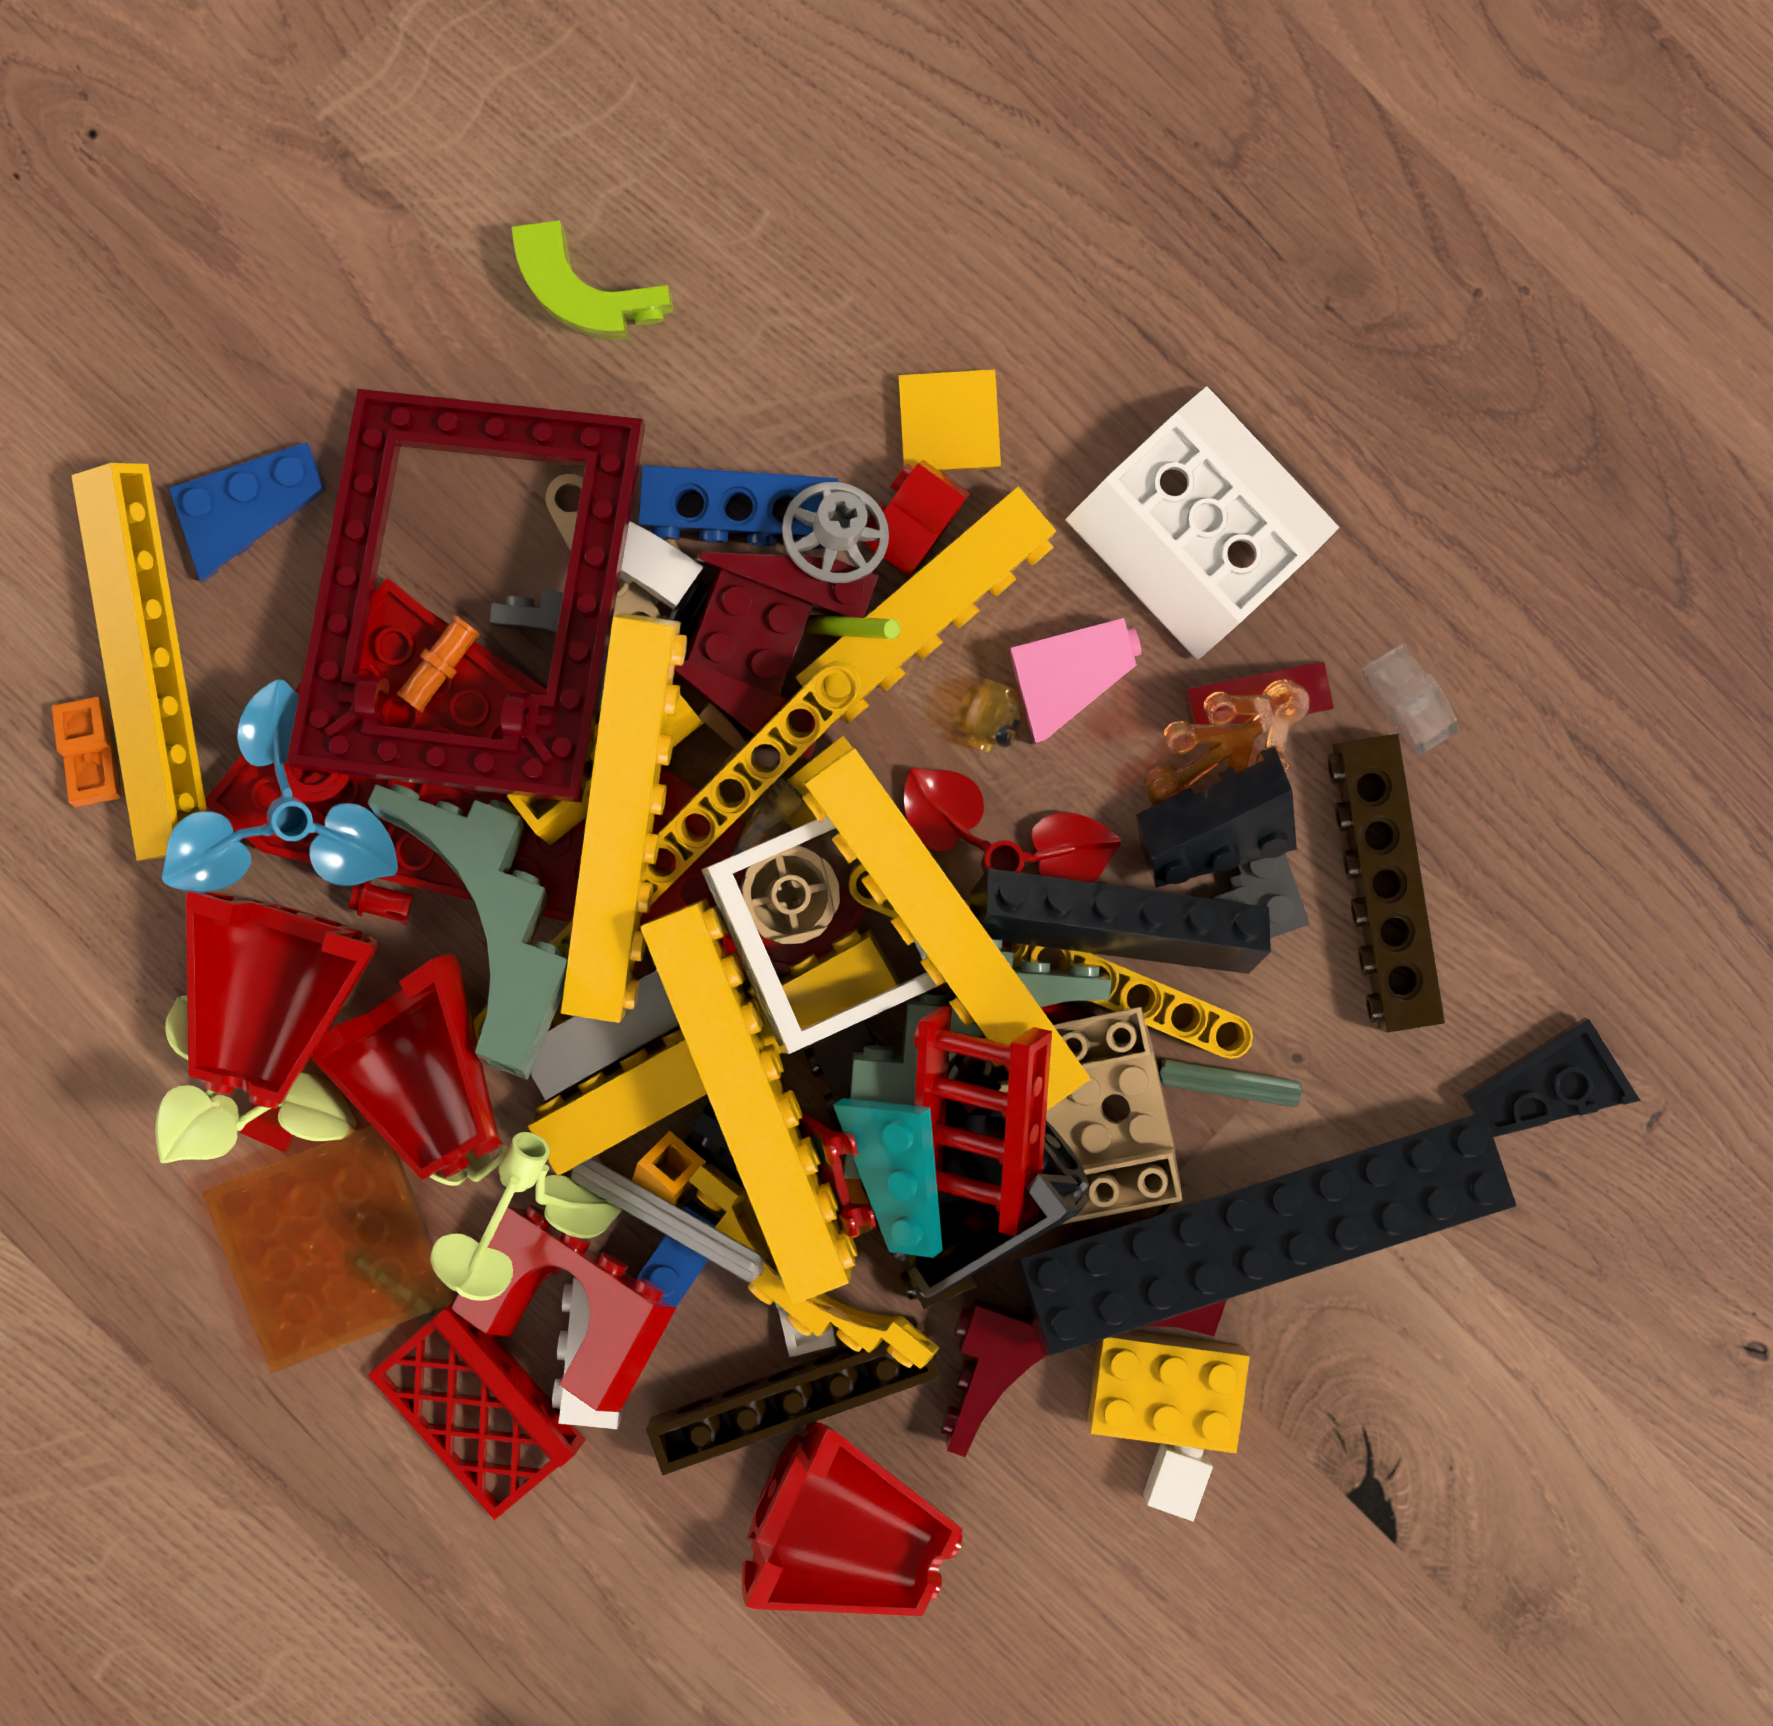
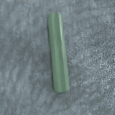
M1169 1059L1162 1060L1159 1068V1077L1163 1086L1289 1107H1297L1301 1100L1302 1084L1296 1080Z

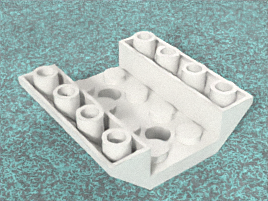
M1207 386L1169 418L1065 519L1197 661L1239 625L1340 528ZM1174 469L1183 473L1187 480L1186 491L1179 496L1167 495L1160 486V478L1163 472ZM1244 541L1252 547L1254 560L1249 567L1238 568L1230 563L1227 552L1231 543Z

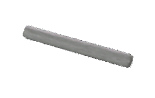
M590 1158L572 1168L571 1178L577 1184L741 1279L753 1282L757 1276H761L763 1273L765 1259L761 1254L595 1159Z

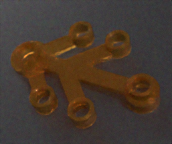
M1278 680L1270 684L1262 695L1230 696L1226 692H1216L1208 696L1203 707L1212 724H1190L1186 721H1175L1166 727L1164 739L1169 750L1178 755L1190 752L1196 744L1213 745L1179 769L1171 765H1160L1150 770L1143 782L1150 802L1156 805L1186 790V787L1227 758L1226 769L1233 766L1236 773L1246 769L1254 739L1266 730H1268L1265 749L1261 752L1275 746L1285 773H1287L1289 764L1284 755V749L1290 726L1300 721L1309 710L1310 699L1306 690L1291 680ZM1226 706L1223 710L1215 712L1217 708ZM1236 715H1253L1242 724H1229L1235 719ZM1186 735L1180 740H1175L1178 736ZM1261 752L1256 757V763L1263 760Z

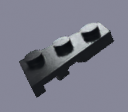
M1583 1018L1462 1095L1474 1115L1485 1112L1493 1137L1546 1125L1551 1121L1598 1112L1600 1109L1620 1104L1626 1105L1641 1101L1588 1018Z

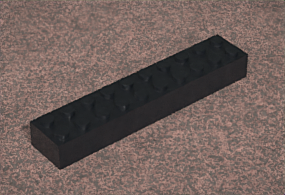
M1482 1112L1016 1259L1013 1262L1043 1356H1053L1513 1208L1517 1205L1486 1114Z

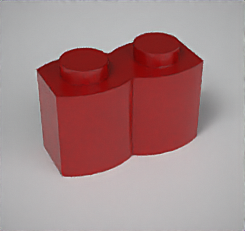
M925 460L918 462L915 468L907 463L890 486L897 492L887 508L881 503L878 504L885 515L889 530L888 547L884 558L908 576L916 572L970 496L969 492ZM871 513L865 527L878 530L876 520ZM863 541L864 544L875 552L877 551L879 541Z

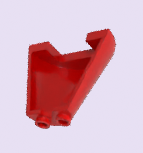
M188 891L186 897L188 1076L204 1080V1088L221 1094H233L234 1087L248 1092L250 1095L249 1102L262 1107L278 1108L279 1104L284 1102L374 956L378 941L369 936H366L365 942L360 941L362 931L286 906L253 899V901H232L234 896L223 893Z
M447 954L429 960L399 981L403 989L367 1014L338 1024L328 1030L311 1056L421 1180L438 1172H441L444 1179H447L471 1165L466 1156L474 1152L478 1159L503 1145L498 1136L483 1065L475 1054L478 1044L460 963L454 954Z
M821 1422L807 1424L805 1432L808 1434L805 1437L795 1434L783 1449L767 1478L758 1500L747 1537L748 1540L753 1541L751 1545L753 1559L752 1561L746 1559L742 1566V1595L745 1606L758 1610L923 1616L929 1602L936 1599L941 1589L942 1575L937 1572L940 1564L944 1559L954 1558L961 1547L962 1527L831 1426Z

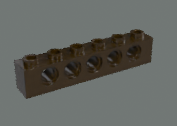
M1399 734L1333 744L1334 754L1327 757L1328 770L1331 782L1333 784L1339 783L1342 802L1335 804V813L1339 830L1347 832L1349 850L1343 851V863L1347 879H1354L1357 898L1351 899V913L1355 927L1362 926L1365 946L1358 947V956L1363 975L1370 974L1372 994L1366 995V1006L1370 1022H1377L1378 1030L1386 1033L1444 1024L1445 1019ZM1365 774L1375 777L1379 784L1378 795L1370 802L1363 800L1357 792V783ZM1373 822L1383 825L1387 833L1385 844L1377 850L1369 847L1365 840V831ZM1387 870L1392 874L1395 884L1393 891L1388 896L1382 898L1375 893L1372 882L1374 876L1379 871ZM1390 918L1397 919L1402 926L1401 938L1393 945H1387L1380 935L1382 924ZM1404 966L1409 972L1410 982L1405 990L1394 993L1388 984L1389 974L1394 968Z
M924 1321L913 1324L917 1330L930 1339ZM884 1339L870 1353L863 1348L860 1352H857L848 1347L653 1416L649 1420L646 1431L663 1476L940 1378V1365L936 1354L920 1369L915 1364L908 1368L893 1358L887 1351L890 1344Z

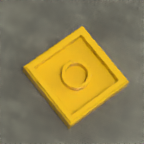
M995 369L898 375L904 466L908 463L915 468L918 462L925 460L940 472L1001 468Z

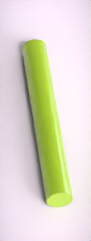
M809 615L803 633L895 639L900 633V625L894 619Z

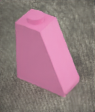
M1124 618L1010 648L1008 652L1033 744L1045 741L1137 665L1135 656L1142 655L1140 641L1135 627L1127 628Z

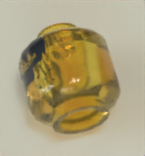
M986 678L983 679L981 685H970L966 689L954 720L955 727L966 734L964 744L991 754L993 746L1002 748L1011 746L1025 714V706L1018 700L1020 692Z

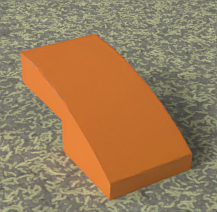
M98 696L53 705L52 714L56 749L64 758L68 802L77 808L122 799L117 760L103 700Z

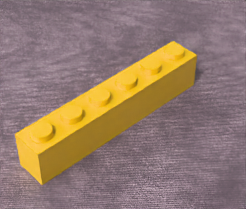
M1018 486L865 617L896 620L900 625V633L897 638L877 639L843 636L796 676L797 682L803 687L829 662L839 660L855 667L861 681L859 693L852 705L833 723L835 724L842 718L849 724L870 706L864 698L879 686L885 693L906 675L901 667L914 655L922 661L943 643L938 635L953 623L957 629H960L980 611L975 603L984 595L990 592L996 598L1014 583L1017 578L1013 575L1012 571L1027 560L1033 566L1054 548L1049 540L1055 535V528ZM833 673L824 678V689L830 696L842 698L850 693V682L842 674Z

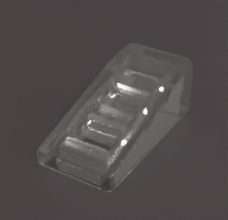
M780 776L754 804L731 856L775 838L782 833L804 805L805 801L802 799L804 795L785 778Z

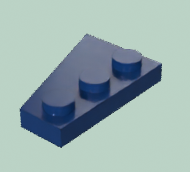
M305 442L171 487L169 491L199 580L205 582L215 575L220 567L236 555L240 556L253 546L256 540L276 525L280 526L324 493L326 489L312 447L309 443Z

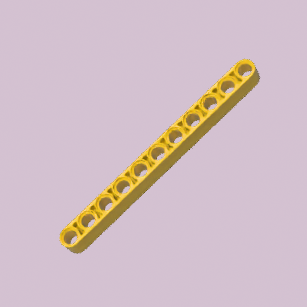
M839 660L829 662L823 666L657 833L660 835L659 848L668 849L673 853L676 859V867L664 870L655 864L648 863L645 882L653 883L651 905L852 705L861 685L860 676L855 667ZM833 673L842 674L850 682V693L842 698L830 696L824 689V678ZM801 708L811 712L815 719V728L806 733L793 729L789 722L791 711ZM760 744L774 746L780 754V763L774 767L762 766L755 759V747ZM725 779L739 781L745 789V798L736 802L727 800L721 793V782ZM695 813L703 815L710 822V833L703 836L694 835L687 828L686 817ZM573 918L549 942V944L560 948L568 954ZM487 1005L473 1021L477 1043L487 1015Z

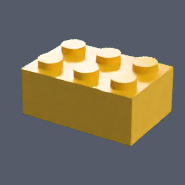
M1127 1331L1097 1341L1087 1414V1424L1090 1433L1237 1453L1250 1356L1242 1345L1137 1331Z

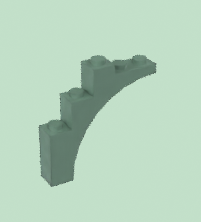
M393 784L391 789L375 785L368 800L375 816L410 832L439 854L464 883L476 904L487 938L490 986L487 1015L475 1054L483 1064L528 1080L564 993L568 959L563 958L565 954L563 950L549 943L537 941L535 947L531 946L549 898L545 888L540 886L541 880L537 877L519 870H514L512 875L508 874L526 832L521 817L517 816L518 811L514 807L497 800H491L489 805L475 800L466 818L464 817L465 812L459 807L443 801H438L436 806L419 800L420 796L416 792L406 787Z
M991 938L1040 1007L1067 1001L1110 1000L1111 979L1107 974L1099 973L1100 966L1086 963H1070L1069 971L1050 969V962L1021 959L1020 967H1013L1012 949L1009 946H1002V938ZM926 991L918 995V998L907 1000L902 1056L893 1055L894 1049L891 1047L877 1045L864 1046V1053L853 1052L849 1099L915 1106L918 1049L914 1045V1033L920 1019L943 1005L952 1007L950 1005L951 1001H948L947 993ZM952 1008L951 1031L975 1037L983 1034L976 1022L966 1027ZM949 1051V1062L957 1053ZM845 1154V1178L861 1179L852 1154Z

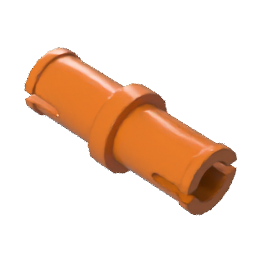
M454 615L452 622L429 651L425 648L421 653L422 662L396 694L422 713L425 710L424 707L445 679L448 677L452 680L457 671L454 667L481 634Z

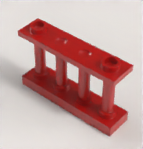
M943 1005L920 1019L914 1033V1045L918 1049L915 1106L930 1107L937 1192L940 1194L942 1191L996 1206L997 1212H1000L998 1232L1017 1236L1039 1219L1040 1207L1026 1187L1037 1174H1042L1052 1031L1033 1027L1013 1040L1010 1045L951 1031L952 1007ZM949 1051L1005 1065L1006 1070L1009 1071L1007 1093L948 1078ZM950 1099L1001 1112L1003 1118L1006 1119L1005 1139L1002 1140L945 1125L946 1100ZM944 1145L998 1159L999 1164L1003 1166L1002 1185L997 1186L942 1171Z

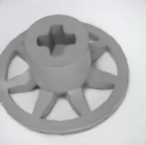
M823 482L803 490L789 504L783 519L782 534L788 554L802 571L821 581L848 583L869 575L879 565L888 547L889 530L883 511L870 495L849 484ZM822 494V501L817 512L799 508L807 499ZM866 508L874 516L878 530L865 527L868 517ZM793 517L803 524L813 527L812 533L794 543L791 530ZM859 540L864 542L879 541L877 551L868 563L865 562L858 549L857 542ZM820 544L825 547L822 570L808 563L800 552L813 549ZM838 551H844L848 560L857 568V570L848 573L830 572Z

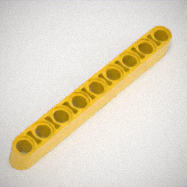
M862 863L855 866L847 879V888L851 897L863 906L892 918L897 917V912L887 899L878 904L873 897L866 898L859 894L856 887L857 878L867 870ZM964 900L967 906L970 908V902ZM1016 943L1012 950V966L1020 967L1021 959L1037 960L1038 954L1045 947ZM1058 949L1061 955V962L1056 970L1069 971L1070 963L1094 964L1100 966L1111 979L1110 1000L1088 1001L1114 1012L1130 1009L1126 999L1129 990L1135 985L1143 984L1149 991V1001L1142 1008L1146 1025L1224 1058L1233 1059L1241 1057L1251 1047L1253 1040L1252 1029L1248 1022L1240 1016L1091 953ZM1188 1003L1193 1009V1020L1186 1028L1176 1029L1172 1024V1012L1178 1005ZM1232 1022L1237 1028V1039L1229 1047L1221 1048L1216 1040L1217 1030L1224 1023Z

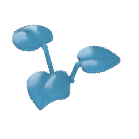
M274 680L255 693L244 708L237 727L238 746L247 762L255 766H266L272 763L275 765L281 797L273 801L267 811L268 823L262 826L239 829L233 833L229 820L217 812L199 811L184 817L174 827L168 840L161 874L162 881L166 885L179 890L201 892L215 891L231 886L246 874L251 865L250 852L239 840L259 835L270 836L274 832L286 841H298L308 833H318L319 835L310 844V861L315 871L330 883L343 886L358 885L397 873V857L393 842L384 825L371 811L358 804L340 803L328 811L323 826L319 823H313L310 810L299 799L292 797V790L285 773L284 762L286 763L299 694L284 680Z

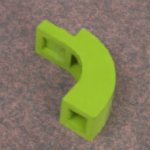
M560 220L511 227L516 258L528 286L540 304L555 319L568 328L594 338L626 340L629 339L626 320L634 319L636 325H652L663 322V315L674 314L672 294L668 285L607 292L595 289L581 281L572 271L566 231Z

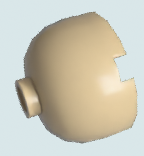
M794 846L748 866L739 887L759 935L779 944L804 943L821 935L827 928L826 926L831 922L840 903L839 882L831 865L823 858H820L815 852L809 851V849L802 846Z

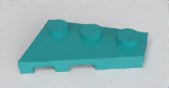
M844 1098L833 1104L843 1132L854 1134L859 1154L853 1156L889 1252L933 1258L943 1250L930 1107Z

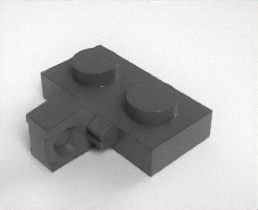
M1285 853L1276 858H1264L1238 865L1237 870L1239 874L1229 878L1233 889L1209 897V899L1269 907L1270 938L1310 925Z

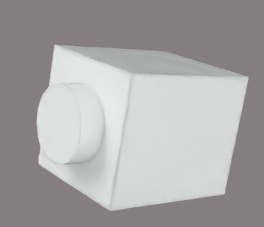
M1161 1443L1143 1492L1147 1506L1194 1522L1213 1468L1208 1456L1203 1454L1204 1449Z

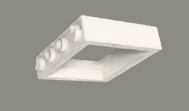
M826 817L821 822L817 819L701 870L781 1053L790 1054L937 987L930 975L924 973L806 1028L800 1029L733 873L835 829L836 827L829 817ZM914 941L922 960L928 957L918 941Z

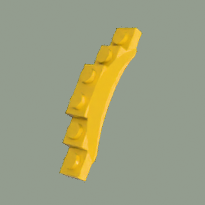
M712 1163L700 1165L689 1182L699 1189L696 1192V1196L700 1201L716 1212H719L721 1208L726 1211L715 1228L764 1257V1271L761 1276H757L748 1285V1289L766 1304L771 1305L774 1301L789 1314L786 1316V1320L796 1330L806 1336L814 1333L819 1337L826 1333L832 1325H835L839 1328L836 1333L838 1338L857 1352H860L863 1348L870 1353L884 1339L890 1344L887 1348L889 1354L908 1368L915 1364L921 1369L938 1351L940 1347L917 1330L903 1316H886L864 1312L847 1306L824 1293L792 1305L746 1189L733 1181Z

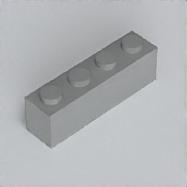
M654 961L650 962L654 972L639 979L640 990L636 1009H628L627 1014L620 1023L568 1015L570 1019L555 1028L550 1024L530 1073L545 1100L679 1025ZM633 973L632 979L637 980L636 976Z

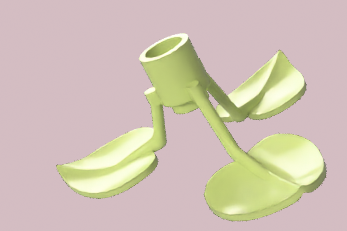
M181 996L176 998L166 1018L165 1033L174 1051L188 1060L187 996ZM301 1073L284 1102L278 1106L281 1107L278 1113L280 1125L292 1135L312 1141L339 1140L352 1135L357 1129L353 1113L341 1092L330 1081L315 1074ZM190 1085L173 1088L162 1099L156 1117L155 1135L160 1162L169 1163L190 1159L208 1160L221 1157L234 1147L237 1141V1130L241 1131L248 1122L271 1108L257 1106L241 1116L238 1114L236 1103L227 1096L216 1095V1092L208 1089L205 1093L201 1089Z
M521 1132L513 1137L509 1148L502 1146L498 1155L491 1159V1152L478 1159L473 1152L466 1156L471 1165L447 1179H444L441 1172L430 1176L432 1179L443 1184L456 1186L463 1183L467 1177L474 1182H479L499 1166L500 1180L506 1187L480 1243L463 1234L442 1236L432 1248L430 1262L441 1281L451 1290L457 1291L461 1296L479 1301L493 1299L506 1290L513 1277V1266L510 1258L500 1251L488 1248L514 1192H523L536 1183L535 1200L541 1205H546L544 1210L546 1220L561 1232L577 1238H592L603 1233L623 1210L577 1184L570 1177L560 1175L558 1177L557 1175L546 1176L549 1167L545 1165L550 1155L549 1145L536 1134Z

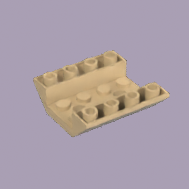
M1136 1007L1053 1024L1091 1078V1080L1050 1108L1046 1113V1120L1072 1149L1084 1169L1089 1186L1083 1192L1089 1198L1088 1203L1079 1214L1062 1224L1183 1201L1172 1132L1154 1049L1142 1008ZM958 1053L952 1058V1067L959 1065L978 1071L1001 1083L1002 1088L999 1091L1007 1093L1009 1071L1006 1070L1005 1065L1001 1064L996 1068L991 1061ZM1110 1095H1121L1128 1101L1130 1112L1125 1119L1113 1121L1104 1115L1102 1102Z

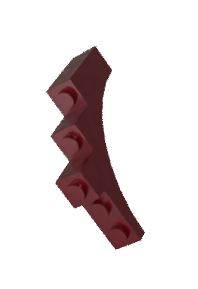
M976 1298L971 1310L962 1309L954 1331V1336L961 1338L959 1342L960 1352L975 1358L973 1362L964 1361L956 1388L963 1390L958 1407H948L940 1434L947 1436V1451L966 1457L982 1421L1003 1392L1032 1365L1047 1357L1042 1354L1031 1316L1028 1317ZM1227 1300L1146 1326L1176 1327L1215 1336Z

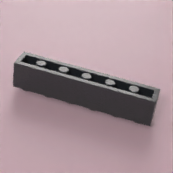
M989 868L970 892V910L990 938H1002V942L1249 974L1271 952L1269 907Z

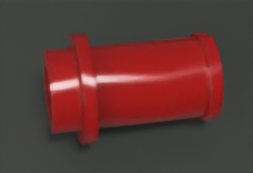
M372 880L354 885L349 901V909L356 910L357 916L360 917L364 913L406 924L414 894H406L372 885Z

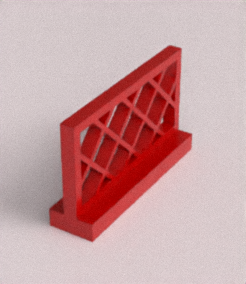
M456 1297L440 1313L372 1370L368 1376L495 1521L555 1469L562 1467L575 1456L585 1442V1438L573 1425L559 1424L560 1410L552 1408L551 1399L495 1335L485 1334L451 1310L457 1299ZM435 1329L449 1343V1360L425 1357V1338ZM416 1347V1356L406 1355ZM458 1355L463 1359V1361H458ZM395 1364L415 1366L414 1389L398 1388L385 1372ZM424 1367L448 1369L447 1393L423 1390ZM457 1370L474 1372L481 1380V1396L456 1394ZM409 1399H414V1405ZM423 1400L447 1402L446 1425L430 1424L422 1415ZM456 1403L480 1406L479 1429L455 1426ZM489 1407L505 1408L513 1417V1432L488 1430ZM523 1428L527 1434L521 1433V1429ZM440 1435H445L446 1439L444 1440ZM455 1437L479 1439L478 1462L460 1459L454 1452ZM488 1440L512 1442L511 1465L487 1463ZM521 1443L538 1445L550 1460L541 1468L520 1466ZM486 1473L511 1475L510 1494L500 1502L486 1488ZM519 1476L529 1477L519 1485Z

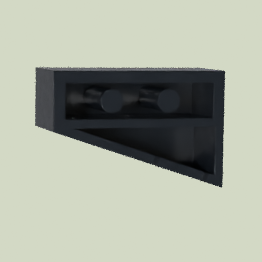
M1275 746L1261 752L1262 761L1236 773L1233 766L1220 772V782L1196 794L1190 787L1136 814L1140 844L1156 888L1168 884H1180L1188 881L1190 878L1216 871H1228L1238 865L1264 858H1276L1286 852L1297 850L1293 792Z

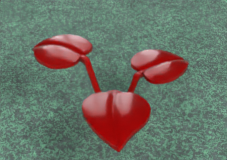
M913 768L908 773L903 795L905 817L925 847L937 852H946L956 845L961 836L966 842L980 848L984 852L981 860L984 873L988 868L1020 873L1025 862L1039 861L1038 869L1040 876L1094 883L1121 845L1120 837L1101 822L1084 815L1068 812L1051 814L1040 820L1033 827L1031 840L1037 851L1035 853L1023 852L1016 843L1009 840L997 841L991 845L989 841L982 840L968 831L980 823L984 814L983 795L980 788L970 778L953 771ZM1002 942V946H1009L1011 948L1012 943Z

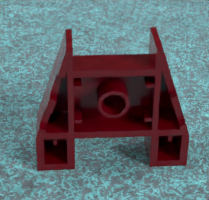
M720 552L695 553L694 561L717 571L687 649L683 665H675L674 674L703 696L709 703L713 704L722 714H725L741 727L749 736L753 737L789 701V699L779 695L812 607L833 616L863 618L878 580V575L870 573L852 582L831 583L821 581L805 573L794 563L790 556ZM803 557L808 563L822 570L823 558ZM835 559L830 572L848 573L857 570V568ZM800 708L790 712L789 722L796 731L806 733L815 728V719L808 710ZM817 740L800 758L811 759Z

